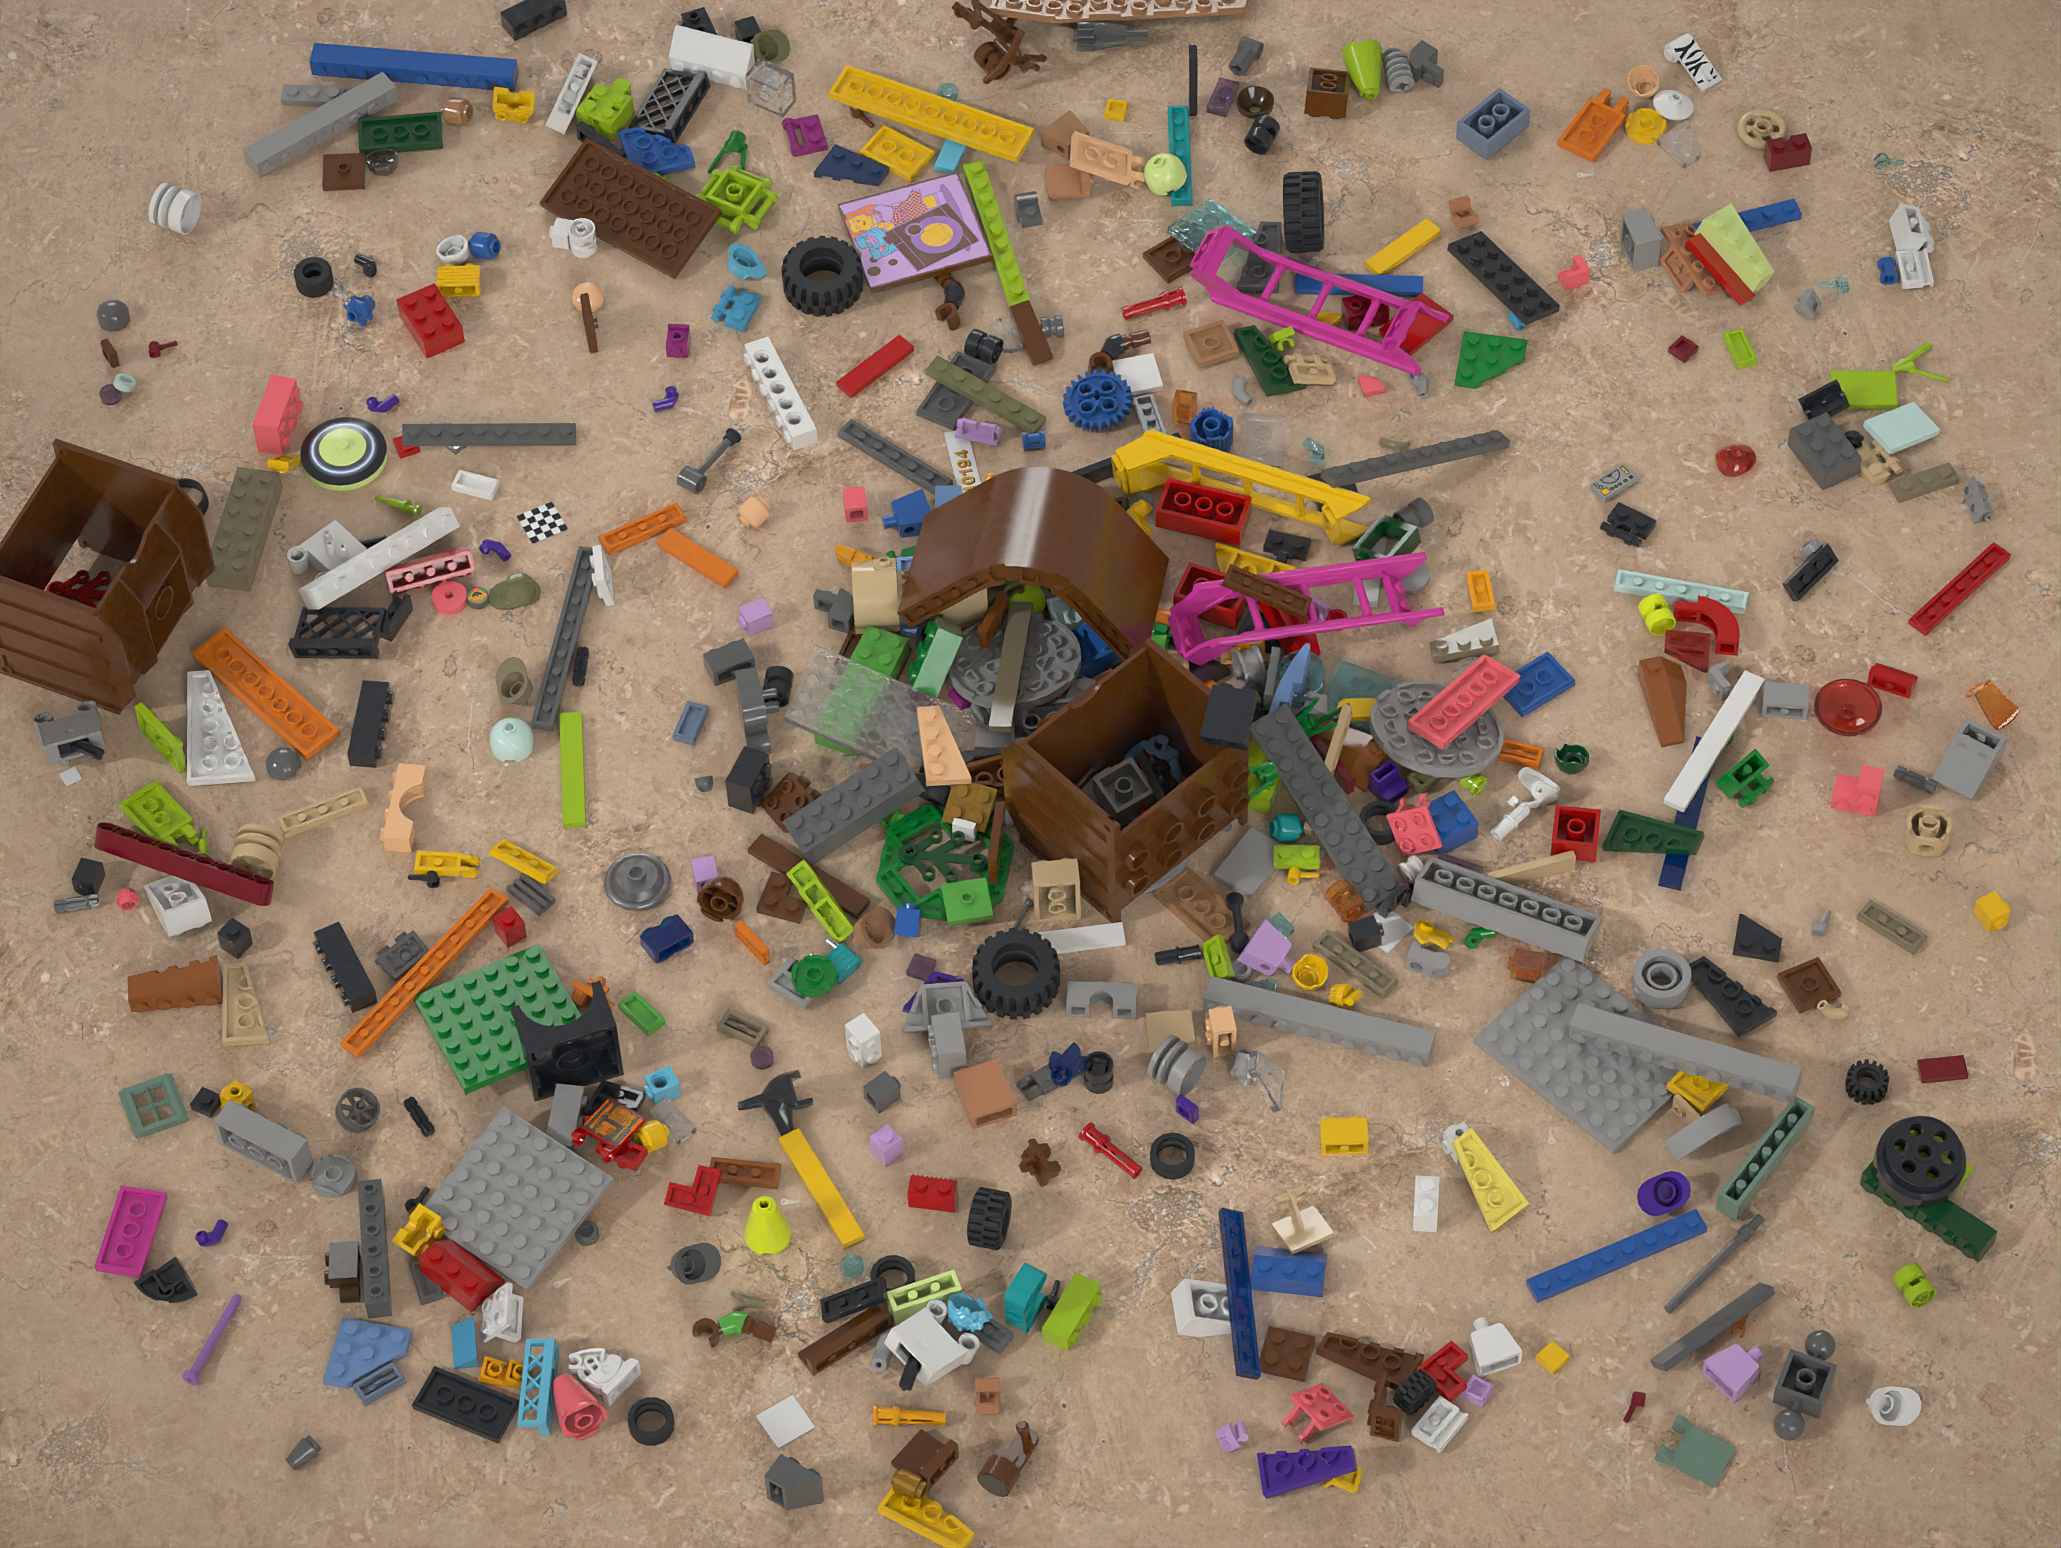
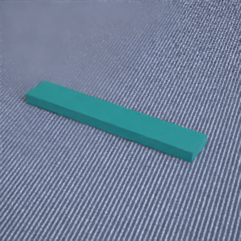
M1188 105L1167 106L1169 153L1181 160L1187 173L1185 183L1177 191L1171 190V207L1192 206Z

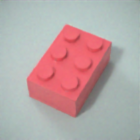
M271 374L252 424L258 451L284 454L285 448L289 447L291 432L297 426V416L303 410V401L300 400V388H298L296 378Z

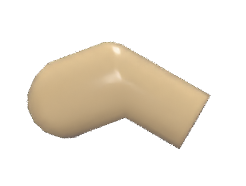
M1822 1000L1817 1005L1820 1012L1829 1020H1844L1849 1016L1850 1008L1845 1003H1840L1837 1005V1008H1833L1826 1000Z

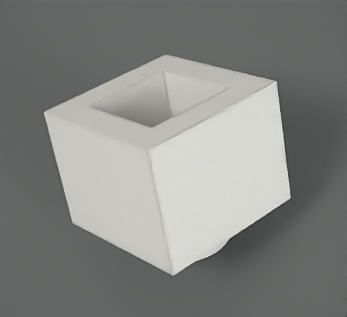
M556 218L554 226H551L549 230V238H552L553 247L570 249L568 226L573 220Z

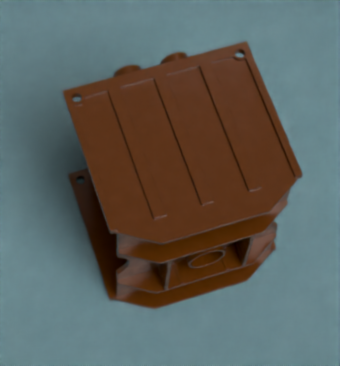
M56 438L52 443L56 458L0 542V673L81 702L94 701L98 708L120 715L122 710L136 697L134 685L141 674L145 675L158 662L157 655L182 615L194 604L192 592L195 587H200L202 582L215 570L204 517L199 507L179 486L178 479ZM77 539L80 547L84 548L87 546L94 552L128 563L122 566L96 608L44 591Z
M1151 638L1130 650V658L1114 670L1109 669L1097 675L1092 685L1056 713L1037 722L1038 729L1024 740L1020 738L1002 749L1005 806L1020 835L1019 842L1039 860L1053 861L1063 858H1077L1080 896L1111 923L1121 922V910L1233 820L1237 818L1238 823L1242 826L1248 822V804L1250 802L1248 779L1251 774V770L1248 768L1249 750L1245 751L1206 744L1202 741L1200 732L1211 689ZM1157 735H1165L1169 739L1168 745L1178 751L1182 775L1187 779L1120 831V824L1117 821L1111 820L1109 814L1074 784L1089 767L1093 768L1097 772L1096 774L1109 766L1112 768L1114 765L1124 761L1123 758L1129 750L1142 740L1148 741Z

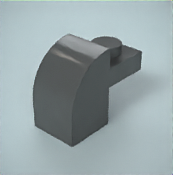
M1423 40L1410 52L1409 66L1411 67L1413 79L1417 83L1422 78L1427 83L1439 88L1443 84L1444 69L1436 65L1438 50Z
M1036 191L1014 194V209L1017 221L1021 223L1022 228L1043 225Z
M840 588L837 595L830 591L816 589L813 595L814 609L828 612V628L848 634L855 622L853 597L842 588Z

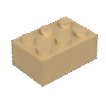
M1077 858L1031 862L1035 923L1081 919L1080 878Z

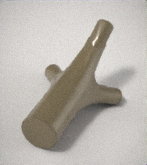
M1383 437L1379 440V446L1389 448L1395 453L1401 452V448H1407L1410 445L1409 441L1397 442Z
M731 1291L730 1293L740 1301L732 1309L733 1311L746 1307L765 1308L766 1300L748 1297L740 1292Z

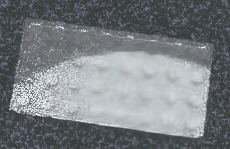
M819 645L814 647L783 719L787 723L874 761L897 747L915 774L919 773L923 761L917 707L940 706L961 752L967 750L978 723L973 714L964 709L960 710L957 706L912 689V686Z

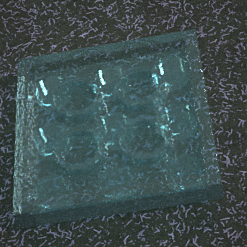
M1210 198L1168 226L1167 230L1168 234L1195 253L1209 230H1214L1215 227L1229 225L1250 241L1254 240L1256 231ZM1231 245L1223 260L1238 251L1239 248Z
M1339 659L1322 694L1327 695V714L1336 710L1338 703L1343 699H1377L1382 692L1387 689L1397 688V685L1401 684L1402 681ZM1335 715L1334 717L1328 720L1337 723L1339 717L1338 715ZM1369 721L1350 722V728L1372 735Z

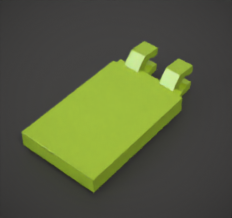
M156 780L118 803L120 810L146 836L178 846L175 840L182 835L192 847L199 843V839L196 837L197 832L193 829V819Z

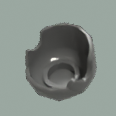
M118 299L105 301L97 309V318L103 330L110 332L119 331L130 322L129 310L126 304Z
M277 748L266 759L267 773L275 780L293 778L297 770L302 768L298 754L290 748Z

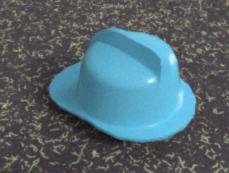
M734 243L729 246L727 266L732 274L741 280H746L750 276L753 278H763L767 275L766 267L750 247L741 243Z

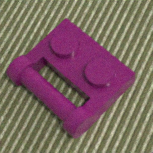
M818 114L797 119L785 118L782 121L783 129L786 130L791 144L790 151L792 156L798 157L828 150V144ZM800 128L805 145L799 144L794 129Z

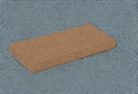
M1188 866L1178 876L1176 875L1169 880L1165 886L1154 891V897L1204 942L1217 934L1224 936L1226 945L1231 941L1235 934L1232 911L1227 909L1225 899ZM1242 916L1243 929L1245 931L1250 927V922Z

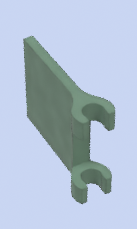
M1678 1414L1672 1429L1678 1433H1683V1437L1674 1453L1668 1447L1661 1445L1654 1459L1660 1463L1674 1466L1714 1488L1736 1448L1694 1426L1686 1417Z

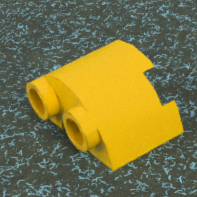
M494 87L492 106L496 119L519 123L528 122L529 117L532 116L534 111L535 92L521 90L519 93H511L508 88Z
M420 1203L409 1216L408 1224L401 1228L392 1239L393 1243L416 1257L428 1249L436 1239H440L445 1232V1227L442 1226V1217Z

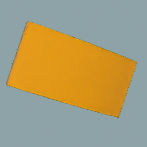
M485 1356L482 1361L478 1381L502 1387L521 1389L524 1363L510 1359L507 1363Z

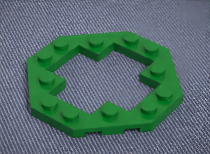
M925 804L888 826L885 845H883L880 858V866L877 871L876 884L896 909L900 906L904 907V903L917 904V909H923L922 918L947 921L941 889L938 888L920 899L898 872L907 866L899 859L898 854L899 849L904 844L938 824L952 839V825L942 822L945 809ZM992 816L986 834L977 832L978 839L988 851L993 825ZM1006 833L998 884H990L988 859L986 869L980 873L983 878L986 877L992 908L1003 902L1015 849L1014 842Z

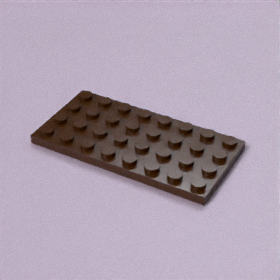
M588 138L584 140L539 202L542 208L562 219L574 221L575 219L586 218L591 220L595 225L597 238L673 279H676L722 215L721 209Z

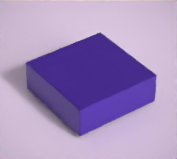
M1180 1094L1176 1098V1112L1191 1124H1194L1199 1119V1107Z

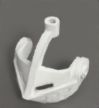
M1524 767L1519 771L1518 779L1530 790L1535 801L1524 802L1514 795L1507 801L1513 808L1522 803L1529 807V809L1537 808L1555 801L1558 802L1561 788L1536 770Z

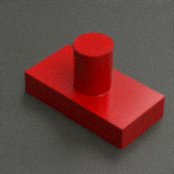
M628 1140L617 1151L612 1161L616 1162L619 1168H629L637 1172L648 1155V1149ZM600 1141L595 1148L596 1153L601 1155L600 1151L606 1144Z

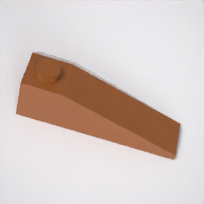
M1661 656L1639 660L1637 677L1661 747L1683 743L1687 682L1681 665Z
M1327 720L1321 723L1319 727L1332 724L1334 722ZM1336 727L1317 734L1328 748L1330 747ZM1348 728L1339 760L1355 778L1354 786L1366 792L1369 789V774L1390 759L1392 760V758L1378 746L1373 736Z

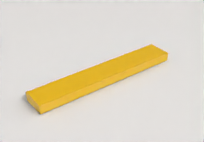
M798 1128L779 1137V1144L842 1247L845 1249L864 1240L865 1235L800 1129Z

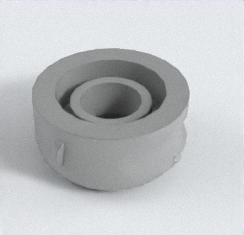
M1655 949L1644 953L1637 959L1633 969L1632 987L1633 993L1643 1004L1654 1009H1669L1679 1005L1686 998L1691 982V967L1681 955L1671 950ZM1665 979L1670 983L1661 986L1655 984L1652 980Z

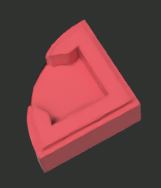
M1358 376V382L1364 397L1385 393V387L1378 379L1371 376Z

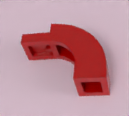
M1698 596L1697 603L1675 601L1673 616L1676 621L1698 623L1708 627L1716 638L1715 654L1738 656L1740 629L1735 616L1726 606L1704 596Z

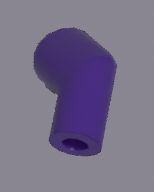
M392 394L384 401H378L373 396L366 400L367 408L371 412H387L399 403V399L395 394Z
M485 539L479 546V550L483 554H489L490 550L494 551L503 562L511 558V553L501 542Z
M219 1219L213 1231L208 1233L206 1231L197 1232L195 1236L196 1241L203 1247L219 1243L228 1227V1223Z

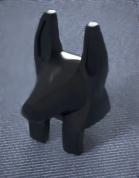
M794 1070L776 1076L769 1081L761 1094L740 1101L737 1106L739 1111L763 1107L767 1115L773 1120L780 1135L783 1136L794 1129L792 1111L813 1105V1098L797 1100L792 1081L802 1077L799 1070Z

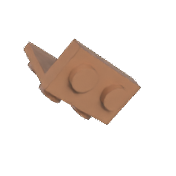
M1070 164L1046 166L1045 176L1048 198L1050 200L1090 197V186L1094 185L1093 174L1070 167Z

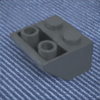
M780 1454L764 1476L767 1499L786 1510L821 1504L824 1500L822 1477L814 1469H807L801 1466L793 1457L787 1458Z

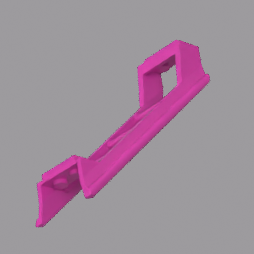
M1229 225L1209 230L1189 265L1193 268L1190 276L1206 288L1210 293L1211 301L1283 328L1292 326L1294 332L1415 376H1419L1421 368L1409 354L1399 347L1405 340L1410 325L1414 323L1415 315L1420 313L1445 323L1449 318L1448 314L1428 308L1421 301L1412 302L1261 248ZM1231 245L1258 255L1264 261L1275 265L1276 269L1261 297L1258 299L1241 293L1216 275ZM1285 269L1324 282L1322 284L1323 288L1312 309L1306 316L1268 303ZM1333 286L1371 299L1372 304L1360 327L1354 334L1315 320ZM1381 303L1399 309L1382 340V344L1364 338Z
M1425 552L1258 575L1289 589H1298L1301 594L1311 597L1309 591L1311 587L1352 582L1354 583L1362 608V616L1319 622L1313 601H1311L1307 611L1309 618L1307 624L1265 629L1257 601L1221 586L1224 580L1222 579L1196 583L1193 586V591L1185 599L1170 608L1171 616L1167 619L1178 655L1201 666L1239 644L1395 622H1403L1414 627L1427 618L1443 616L1445 613L1443 607L1411 611V604L1405 594L1406 588L1401 580L1413 573L1427 560ZM1383 578L1382 582L1392 612L1372 614L1362 580ZM1246 598L1255 626L1254 631L1243 632L1237 636L1215 638L1205 642L1198 615L1226 599Z

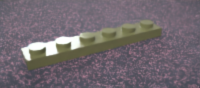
M938 355L926 369L925 375L1028 433H1037L1046 422V416Z

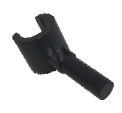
M432 870L428 871L426 875H408V880L427 881L429 888H437L440 885V878Z
M424 1187L416 1199L407 1200L405 1203L407 1212L412 1206L417 1207L419 1203H422V1200L430 1191L428 1187Z
M1055 1280L1052 1292L1047 1296L1046 1308L1052 1311L1060 1299L1057 1298L1061 1283L1059 1280Z

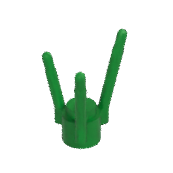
M734 130L730 133L728 140H726L723 148L707 170L708 173L712 172L724 153H728L729 150L731 152L741 151L740 167L744 170L748 145L745 144L746 136L743 132Z
M1317 696L1304 712L1297 716V720L1308 738L1315 734L1336 727L1338 725L1336 722L1319 727V725L1341 713L1342 706L1320 719L1313 715L1307 716L1320 700Z
M1272 761L1248 767L1251 770L1250 775L1255 774L1259 782H1265L1249 795L1250 800L1267 787L1275 784L1273 779L1278 777V772Z

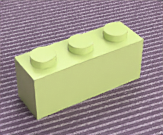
M951 1270L887 1291V1307L892 1314V1319L896 1326L924 1309L930 1300H940L948 1307L947 1302L951 1294L962 1293V1288L955 1271Z

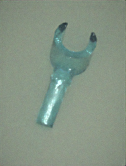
M1880 153L1873 159L1878 161L1874 165L1877 169L1883 168L1886 164L1904 165V160L1888 158L1885 153Z
M1843 276L1838 277L1836 281L1818 282V288L1837 287L1839 293L1849 291L1848 281Z

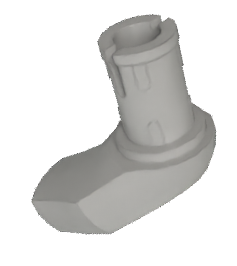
M889 1331L881 1334L873 1353L871 1366L876 1372H885L893 1355V1352L884 1344Z

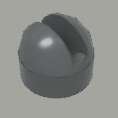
M712 775L695 778L696 787L700 792H708L712 789L714 783Z

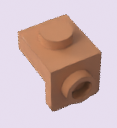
M1468 196L1449 200L1451 220L1459 229L1471 228L1479 223V217L1471 208Z
M976 1377L975 1414H999V1377Z

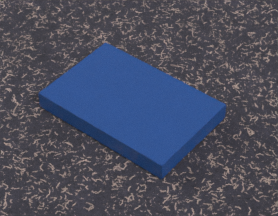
M1547 651L1515 671L1521 675L1520 681L1503 698L1523 718L1573 687L1575 679Z

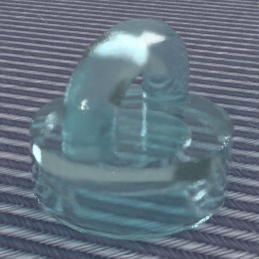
M850 1254L842 1258L840 1262L842 1275L849 1279L860 1277L864 1272L862 1257Z

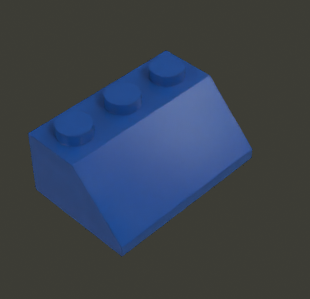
M1256 1246L1251 1274V1290L1323 1297L1328 1254L1299 1251L1292 1255L1289 1249Z

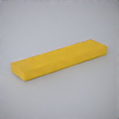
M1426 218L1365 261V267L1374 275H1385L1440 236L1441 229Z

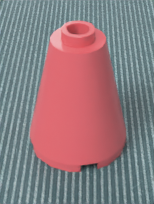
M562 1374L557 1376L552 1382V1392L560 1429L565 1437L569 1438L571 1436L575 1437L576 1440H581L598 1432L601 1428L599 1426L602 1420L605 1422L607 1418L604 1406L572 1375Z

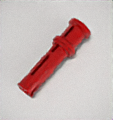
M1180 286L1175 291L1161 292L1158 297L1121 307L1126 321L1161 309L1167 311L1170 310V307L1176 305H1187L1185 292Z
M1090 1122L1082 1129L1078 1138L1090 1144L1094 1152L1104 1154L1129 1174L1131 1178L1135 1179L1140 1175L1143 1167L1139 1166L1111 1143L1110 1136L1107 1134L1103 1135L1098 1131L1094 1123ZM1114 1154H1117L1120 1158L1127 1162V1165H1125L1116 1156H1114Z

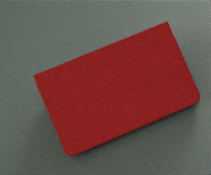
M1875 663L1869 671L1867 685L1910 699L1918 676Z

